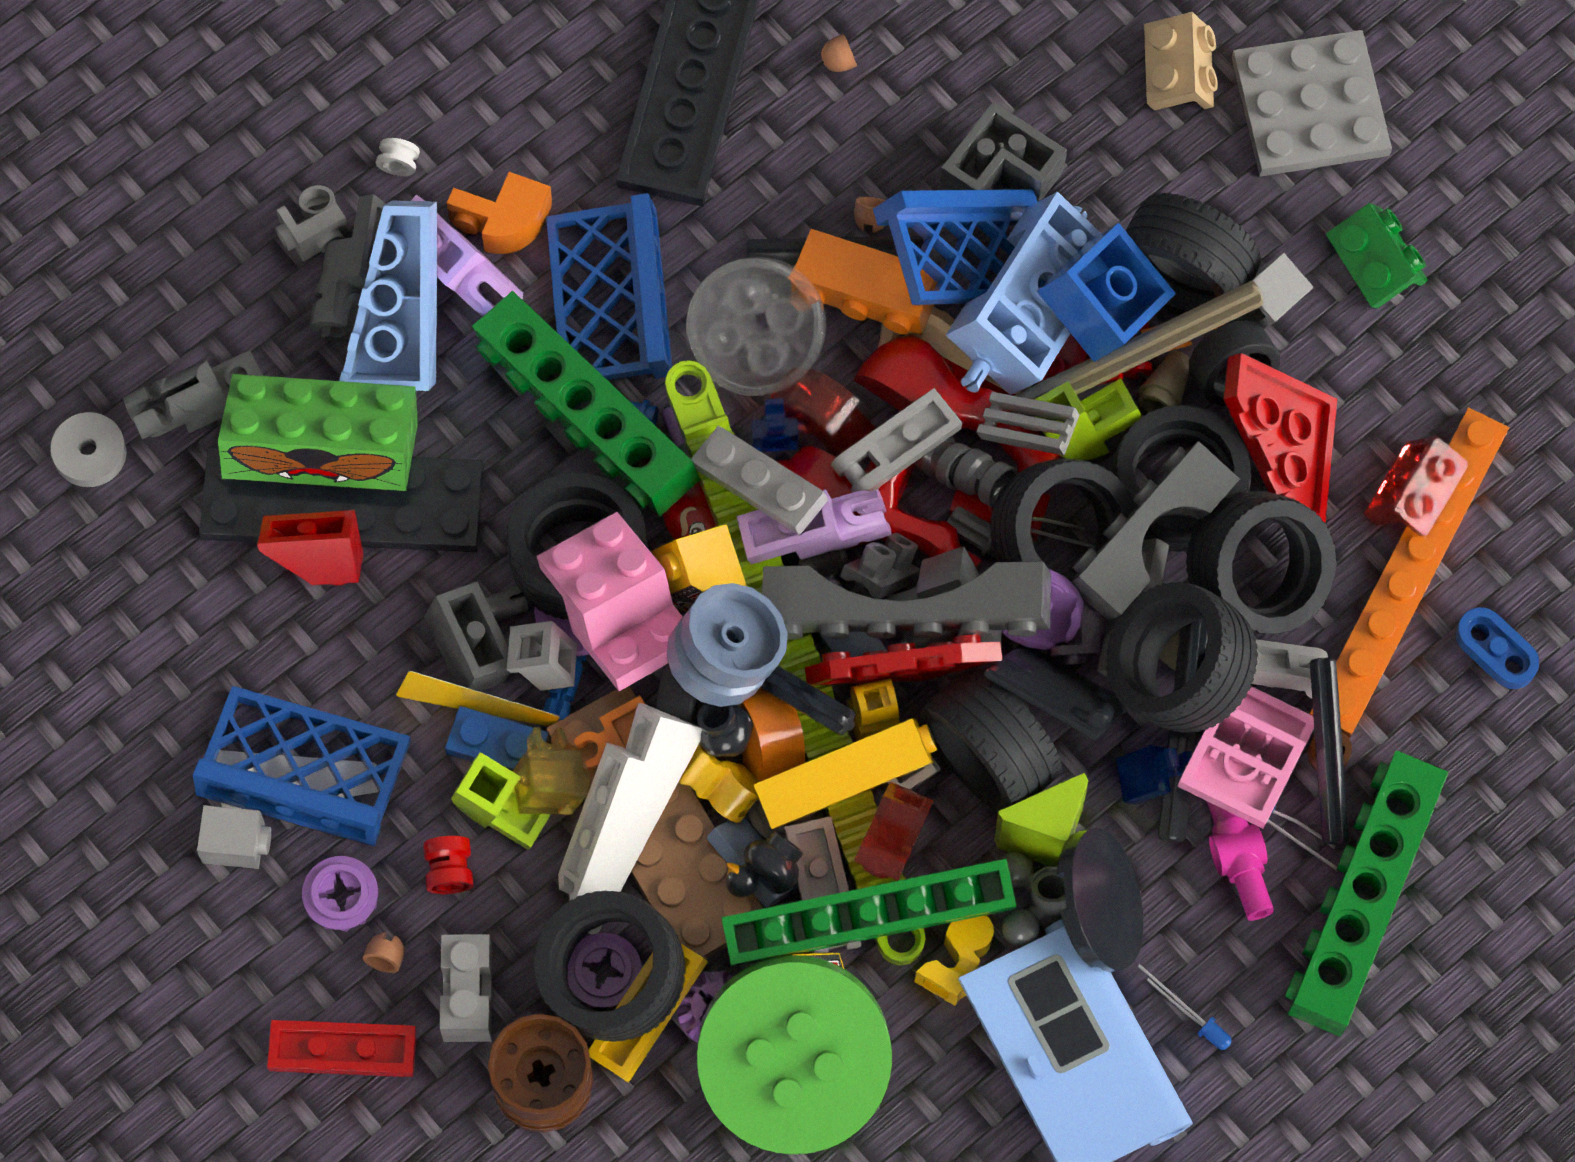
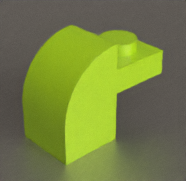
M1121 378L1082 401L1069 381L1035 399L1075 407L1078 411L1079 418L1065 455H1060L1066 459L1089 460L1109 453L1104 441L1131 427L1142 417ZM1035 416L1036 418L1047 419V420H1052V421H1057V422L1065 423L1064 421H1059V420H1054V419H1049V418H1043V417ZM1043 431L1046 437L1059 439L1060 434Z
M480 752L473 760L452 795L451 800L459 810L482 827L490 826L529 850L555 807L517 784L520 779L519 775Z

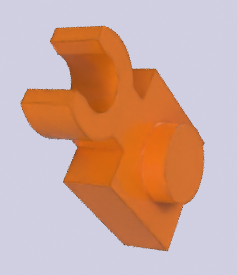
M641 695L599 717L605 729L602 732H584L575 738L574 743L578 748H582L589 743H596L598 746L597 755L585 762L590 770L598 768L607 743L626 749L638 703L647 705Z

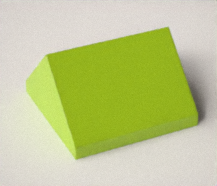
M1085 773L998 811L994 837L998 849L1007 852H1021L1033 861L1047 866L1058 867L1062 848L1068 838L1075 833L1083 811L1088 786V779Z

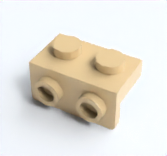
M1193 12L1144 24L1147 104L1154 111L1196 101L1203 109L1213 108V92L1217 90L1218 82L1212 67V52L1216 49V39L1212 28L1206 25Z

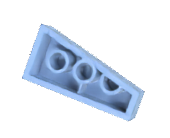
M390 201L382 209L369 261L370 265L365 285L362 288L358 304L359 309L339 381L416 386V391H429L436 384L437 202Z

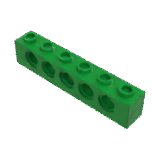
M513 290L472 326L480 341L476 345V349L481 356L493 367L500 363L508 371L505 373L507 380L519 393L523 395L529 391L537 399L534 402L535 406L548 421L553 423L558 419L566 427L564 433L580 451L588 448L597 456L594 459L595 464L610 480L618 476L627 485L624 490L633 497L640 509L648 505L660 517L700 481L693 461ZM531 345L527 351L515 353L520 347ZM561 373L553 381H544L551 374ZM590 401V404L584 409L573 410L579 403ZM611 430H621L613 438H603ZM640 459H651L650 462L643 467H633L634 464Z
M1397 750L1389 764L1380 761L1370 784V787L1378 790L1373 804L1363 803L1353 826L1354 829L1361 831L1356 846L1346 845L1336 868L1337 871L1344 873L1339 888L1329 887L1319 910L1320 913L1327 915L1322 930L1312 929L1302 952V955L1310 958L1305 972L1302 974L1295 971L1285 994V998L1293 1000L1287 1015L1339 1037L1344 1033L1449 773L1448 771ZM1390 799L1403 801L1408 807L1409 814L1403 816L1395 815L1388 809L1386 801ZM1375 840L1387 843L1392 850V856L1383 858L1375 855L1369 843ZM1357 882L1369 884L1374 889L1375 898L1371 900L1359 898L1353 890V884ZM1340 924H1348L1357 931L1359 939L1355 942H1345L1338 937L1335 927ZM1324 966L1333 967L1339 972L1342 980L1341 983L1338 985L1326 984L1321 980L1318 969Z
M1007 859L721 918L730 963L732 967H737L773 957L800 954L1014 910L1016 902Z

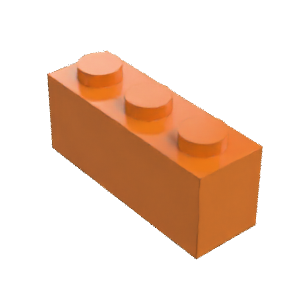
M814 229L810 230L791 275L795 294L802 301L817 307L827 304L839 308L846 316L862 321L867 317L882 322L887 329L898 334L912 332L922 335L934 307V304L912 305L897 256ZM922 269L920 275L925 291H933L937 282Z

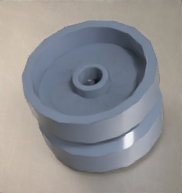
M735 583L714 585L699 594L688 612L678 622L668 638L666 657L672 675L684 691L704 703L720 707L737 705L753 696L762 686L765 679L778 666L786 652L788 633L780 612L767 597L755 589Z

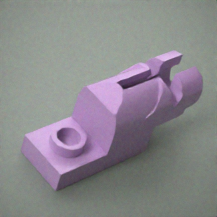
M415 195L411 201L424 200L418 195ZM437 213V278L455 291L482 317L495 306L482 296L484 291L479 286L483 282L488 283L503 298L513 290L523 299V292L460 232L451 227Z
M826 489L822 490L826 494L828 501L800 536L760 510L737 516L748 561L750 564H755L795 551L800 559L803 560L830 551L853 547L861 541L870 542L890 536L892 534L891 527L884 516L886 508L879 490H862L831 499ZM857 511V513L862 514V515H860V516H855V515H853L852 512Z

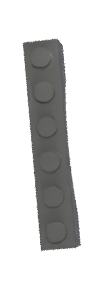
M1044 562L995 563L977 578L952 591L929 598L906 601L873 599L849 592L826 580L810 566L763 567L762 595L767 597L782 615L788 633L787 640L803 638V633H821V636L824 638L845 639L849 637V632H867L869 637L884 639L895 637L896 632L914 631V635L918 637L936 638L942 636V631H961V635L977 634L985 637L989 635V630H1008L1009 635L1028 637L1036 635V630L1050 629L1051 573Z

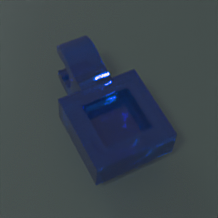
M783 398L765 399V415L760 417V420H751L752 447L760 452L798 450L797 418H787L784 415Z
M1150 745L1116 758L1123 803L1137 805L1171 792L1169 778L1184 773L1192 757V751L1177 754L1176 748L1164 749L1161 746Z

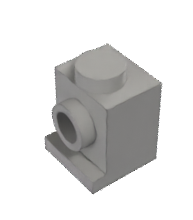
M553 621L510 627L507 671L510 673H521L540 691L574 686L577 643Z

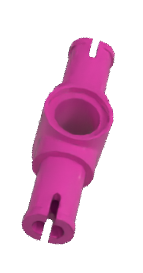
M1206 801L1214 822V826L1211 829L1213 835L1209 836V847L1218 874L1220 876L1227 875L1229 882L1235 883L1247 920H1259L1271 915L1274 912V908L1262 877L1265 871L1263 865L1267 864L1268 858L1265 842L1259 827L1249 824L1248 821Z

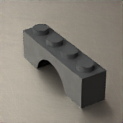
M1199 441L1187 451L1179 446L1161 466L1167 471L1164 477L1157 484L1150 479L1133 497L1132 501L1138 505L1127 518L1120 513L1103 531L1102 534L1108 539L1097 552L1090 547L1072 567L1078 574L1072 579L1071 583L1077 587L1080 595L1109 622L1120 616L1151 581L1142 558L1143 539L1150 524L1155 519L1168 515H1180L1199 521L1200 518L1210 514L1240 480Z

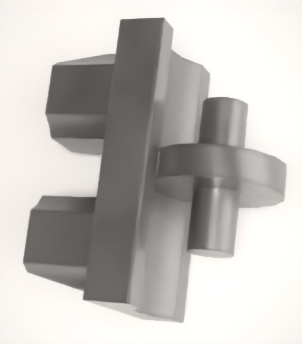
M893 533L887 537L884 545L875 542L866 545L862 557L844 565L840 577L846 581H856L854 585V593L873 599H881L892 595L894 592L917 582L920 569L911 564L918 545L899 533Z

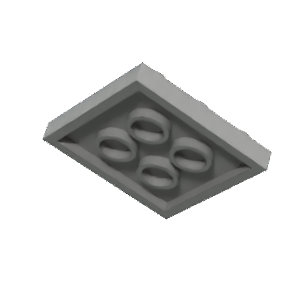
M1363 30L1233 50V67L1260 177L1390 156L1392 146Z

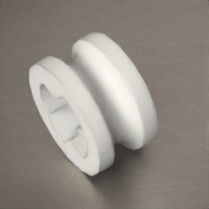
M386 138L380 142L379 149L383 154H379L376 159V166L379 169L397 176H410L415 173L416 164L413 160H416L420 153L416 145L398 138Z

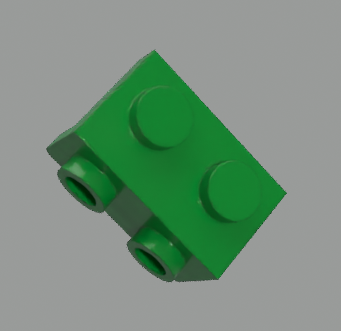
M1368 203L1327 232L1326 236L1370 306L1378 309L1413 283L1421 286L1428 279L1421 270L1426 267L1424 259L1413 245L1406 246L1400 237L1399 232L1403 230V227L1395 214L1389 208L1383 210L1378 206Z

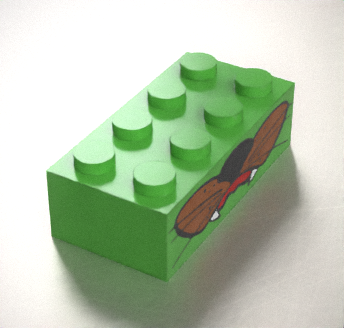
M232 374L218 437L222 479L406 491L418 426L416 386Z

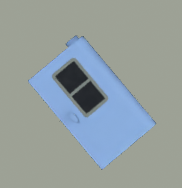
M1062 919L1045 929L1047 935L959 977L960 985L1055 1162H1113L1149 1143L1151 1146L1160 1144L1183 1132L1193 1124L1111 972L1104 971L1099 967L1091 968L1081 959L1068 937Z

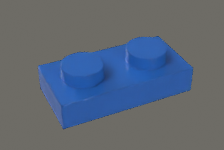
M459 706L445 752L448 755L471 762L481 752L515 774L535 780L550 737L547 731Z

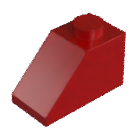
M355 510L263 516L257 542L261 553L312 585L331 584L338 586L359 582L364 553Z

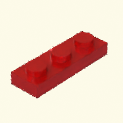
M271 1020L267 1068L269 1071L414 1077L417 1029L416 1026Z

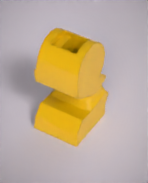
M891 678L851 687L852 699L846 700L847 707L851 708L856 714L853 721L855 723L853 730L856 742L900 724L899 708Z
M698 744L679 783L691 786L696 791L697 797L706 800L708 798L712 807L726 819L740 823L756 800H759L754 784L759 783L758 779L744 765L728 760L719 761Z
M985 915L951 922L946 932L944 945L956 962V966L947 968L938 960L927 962L916 971L914 982L956 1006L957 1002L966 996L958 981L959 977L978 969L980 964L979 958L984 956L990 948L994 935V927L990 918Z

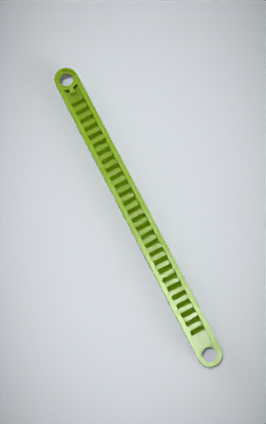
M690 360L681 361L672 366L665 380L666 395L691 459L718 425L733 435L734 433L731 431L728 417L723 410L707 369L700 363ZM683 375H693L700 380L701 390L694 396H682L675 388L676 381ZM697 471L700 485L716 527L727 524L747 587H751L762 594L763 567L784 565L781 556L755 564H750L746 557L737 516L758 509ZM803 633V638L787 640L786 652L778 664L805 682V667L821 663L812 635L810 633ZM814 685L815 688L834 698L831 685ZM796 709L804 736L806 762L853 743L848 731L843 735L836 734ZM871 789L824 808L827 817L831 816L837 843L855 890L905 880L900 863L895 856L892 842L888 838L885 824L882 822L880 811L875 804ZM924 928L911 931L915 938V944L911 950L904 953L891 949L887 940L888 936L874 938L885 960L891 964L907 965L917 960L923 951L926 939Z

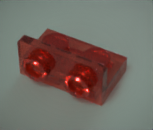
M1438 436L1407 441L1364 515L1376 525L1403 522L1418 536L1428 535L1467 469L1468 462Z

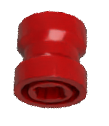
M440 836L426 840L423 843L424 859L429 862L430 871L425 875L427 892L433 894H456L471 890L474 887L473 873L467 867V859L471 856L469 838L463 836Z

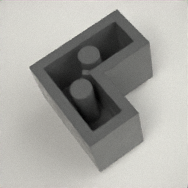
M993 101L942 166L939 190H995L999 183L1003 182L1014 190L1034 189L1037 202H1039L1062 175L1067 149Z

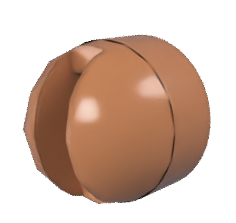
M844 34L836 36L824 44L821 56L824 65L830 71L838 73L857 67Z
M859 197L856 199L854 220L860 230L864 231L866 225H873L872 233H876L885 227L877 225L873 208L886 200L875 197Z
M386 932L375 935L367 945L363 961L370 967L382 972H398L405 951L402 941L396 935L392 941L387 940Z

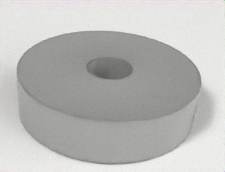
M86 412L71 416L56 429L52 437L51 456L58 472L65 480L77 486L96 487L109 482L121 471L126 460L127 448L120 428L113 420L99 413ZM86 445L96 446L95 452L90 455L81 453V450Z

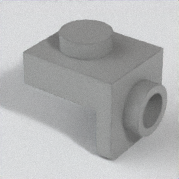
M337 203L298 225L285 206L276 210L280 225L275 227V231L287 251L294 248L302 261L311 258L319 252L325 253L327 243L350 236L346 217Z

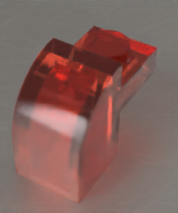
M793 367L767 400L770 406L794 431L815 434L836 458L876 429L856 407L860 401L850 391L827 375L813 369Z
M890 781L854 862L863 865L864 870L875 877L883 879L890 877L899 881L934 800Z

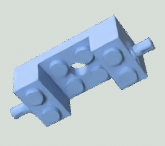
M1058 192L1026 208L1007 238L1015 247L988 291L964 305L946 334L972 361L970 369L961 380L963 387L968 385L966 387L968 391L977 392L987 375L1010 395L1040 382L1070 335L1068 329L1038 294V279L1041 278L1047 282L1086 243L1100 235L1101 232L1086 219L1087 213L1085 211L1080 213L1082 211L1081 207L1072 206Z

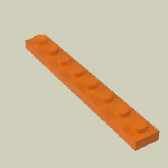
M1469 407L1336 662L1341 732L1346 734L1349 739L1510 428ZM1313 708L1309 715L1313 716Z

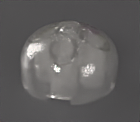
M752 256L737 259L723 265L712 272L700 284L689 305L686 334L689 337L691 349L696 360L707 369L713 382L737 394L763 396L764 394H771L788 388L812 368L824 345L826 315L818 291L801 271L779 259ZM759 313H767L766 318L770 326L769 329H762L757 325L756 318Z

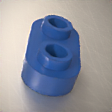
M1480 607L1471 609L1462 616L1456 628L1458 645L1497 683L1509 689H1519L1525 687L1533 680L1539 668V657L1536 650L1496 612ZM1475 629L1483 631L1486 635V640H1475L1471 635V631ZM1505 662H1516L1520 667V672L1512 673L1508 671Z

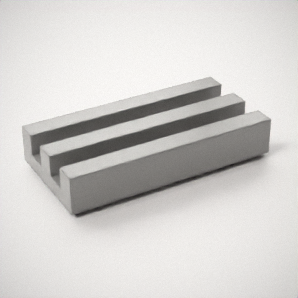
M991 393L989 401L992 405L990 409L985 408L983 414L985 423L984 425L979 424L977 434L982 440L1065 455L1079 418V413L1075 407L1002 393ZM1002 410H1007V411H1012V412H1017V413H1023V414H1028V415H1033V416H1038V417H1043V418H1049V419L1064 421L1065 423L1057 422V421H1052V420H1047V419L1036 418V417H1031V416H1026V415H1021V414H1015V413L1005 412V411H1002ZM997 423H1003L1032 431L1060 434L1059 439L998 428L996 426Z

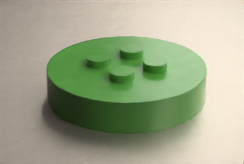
M786 955L765 959L743 969L726 982L714 996L705 1012L699 1030L697 1068L702 1091L708 1104L718 1119L732 1133L747 1143L763 1150L782 1154H807L838 1145L850 1138L869 1121L882 1102L890 1080L892 1067L891 1041L887 1023L879 1004L858 978L840 966L823 959L802 955Z

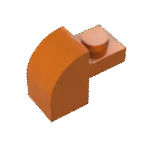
M508 172L496 202L454 187L447 201L449 221L453 222L454 226L469 234L481 232L484 252L492 254L513 253L532 243L541 232L546 216H548L552 207L551 186L512 172Z
M759 688L753 696L744 702L737 704L746 710L753 723L748 747L742 753L743 764L760 782L805 763L804 736L795 708L762 688Z

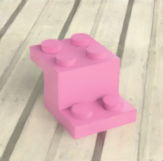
M618 512L537 556L540 569L563 597L572 633L618 691L668 664L666 657L668 638L683 616L673 605L665 569Z
M1251 686L1247 696L1242 700L1241 705L1236 708L1234 713L1232 712L1223 722L1204 731L1177 787L1264 829L1314 730L1313 716Z

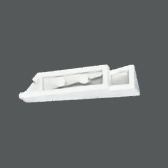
M638 703L626 749L614 744H606L558 873L559 890L568 893L570 900H574L577 896L588 892L593 893L594 891L603 890L621 891L701 740L702 729L699 726L648 705ZM602 925L599 926V927H597V928H595V929H593V930H591V931H589L588 933H589V934H596V933H598V932L600 931Z

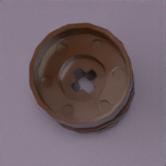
M535 1014L521 1017L501 1031L491 1047L488 1068L496 1104L505 1117L524 1130L542 1133L563 1129L579 1118L590 1101L593 1075L587 1043L576 1027L560 1017ZM538 1071H543V1074L549 1077L550 1085L542 1088L538 1081L535 1082L534 1074Z

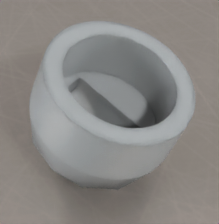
M321 185L307 188L299 197L301 213L306 220L336 204L332 190Z

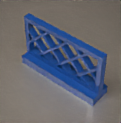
M1034 189L900 191L873 208V212L878 226H890L912 305L967 303L988 291L992 284L984 277L988 267L998 275L1004 266V263L995 256L998 246L1009 256L1015 248L1007 240L1008 236L1005 234L1007 227L1016 226L1026 208L1037 203ZM976 226L991 238L987 248L972 235ZM942 227H945L958 239L954 248L939 236ZM907 228H912L925 240L921 249L910 240ZM932 247L948 261L944 270L928 257ZM965 247L981 260L977 269L962 257ZM955 268L970 281L967 290H964L951 278ZM922 269L937 282L933 291H925L920 275ZM1039 278L1038 287L1040 288L1046 281Z
M649 193L631 196V203L546 216L557 333L567 343H569L568 335L574 338L570 345L576 351L583 345L599 356L592 366L607 380L653 373L656 379L666 377L668 371L672 368V356L657 210ZM626 218L627 230L616 244L600 233L609 220ZM577 225L587 233L571 251L560 243L558 228ZM594 239H597L611 249L596 268L580 257ZM628 243L630 254L624 250ZM561 253L567 256L563 262H561ZM618 255L631 263L632 270L620 285L604 274ZM574 263H577L591 273L576 292L563 283V276ZM598 280H601L615 290L600 309L584 299V296ZM632 285H633L634 295L631 294L630 292H628V289H629ZM565 294L571 297L566 304ZM622 297L633 303L636 311L624 327L608 316L609 312ZM578 304L594 314L593 318L580 333L567 325V317ZM602 321L619 332L604 351L587 340ZM636 326L638 337L632 333ZM627 338L639 346L640 362L620 364L612 358V355ZM606 363L611 365L608 367H603Z
M232 686L204 758L198 760L193 773L195 793L200 797L242 809L258 810L266 816L375 847L381 832L383 815L410 745V736ZM238 703L258 708L263 719L239 728L233 715ZM290 717L302 720L307 731L284 742L275 724ZM230 726L233 732L226 735ZM269 728L278 745L254 755L245 738ZM334 730L347 733L352 744L329 754L320 737ZM313 740L322 758L299 768L290 750ZM237 741L247 756V759L232 766L216 761L220 749ZM378 743L396 747L392 759L375 767L365 752V749ZM358 753L367 771L344 781L334 763ZM283 754L292 772L279 778L266 776L259 764ZM328 767L337 784L323 791L311 789L304 777ZM253 768L255 772L248 771V769ZM386 773L384 782H382L379 776ZM373 780L379 791L375 806L355 801L349 790ZM342 793L345 798L339 797L337 795Z

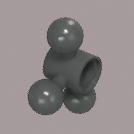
M1010 852L1005 854L1000 860L1007 859L1012 888H1026L1030 891V907L1027 910L1015 909L1009 912L1002 922V934L1010 944L1023 947L1037 939L1040 925L1049 927L1051 924L1062 919L1060 910L1067 909L1064 877L1060 878L1057 875L1058 867L1054 866L1044 867L1034 874L1033 862L1027 855L1021 852ZM1054 895V896H1057V897H1059V898H1057V899H1047V898H1045V896Z

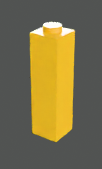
M912 718L756 783L754 787L771 829H775L934 763L931 753L938 749L927 724L919 726L917 719Z

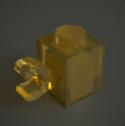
M534 727L527 738L528 749L512 771L520 776L519 781L514 787L519 814H573L584 797L588 795L590 790V774L583 767L580 750H563L567 742L566 733L563 728H557L552 734V744L543 741L540 727Z

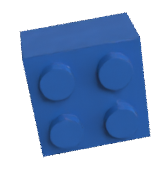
M1119 222L1086 243L1037 290L1038 294L1094 362L1123 346L1176 294Z

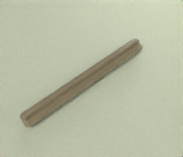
M1254 281L1245 283L1128 340L1123 346L1096 362L1090 358L1014 396L1035 400L1067 381L1070 382L1076 394H1080L1261 307L1264 303L1263 294ZM1017 413V414L1026 415V416H1031V417L1033 416V415H1028V414H1023V413Z

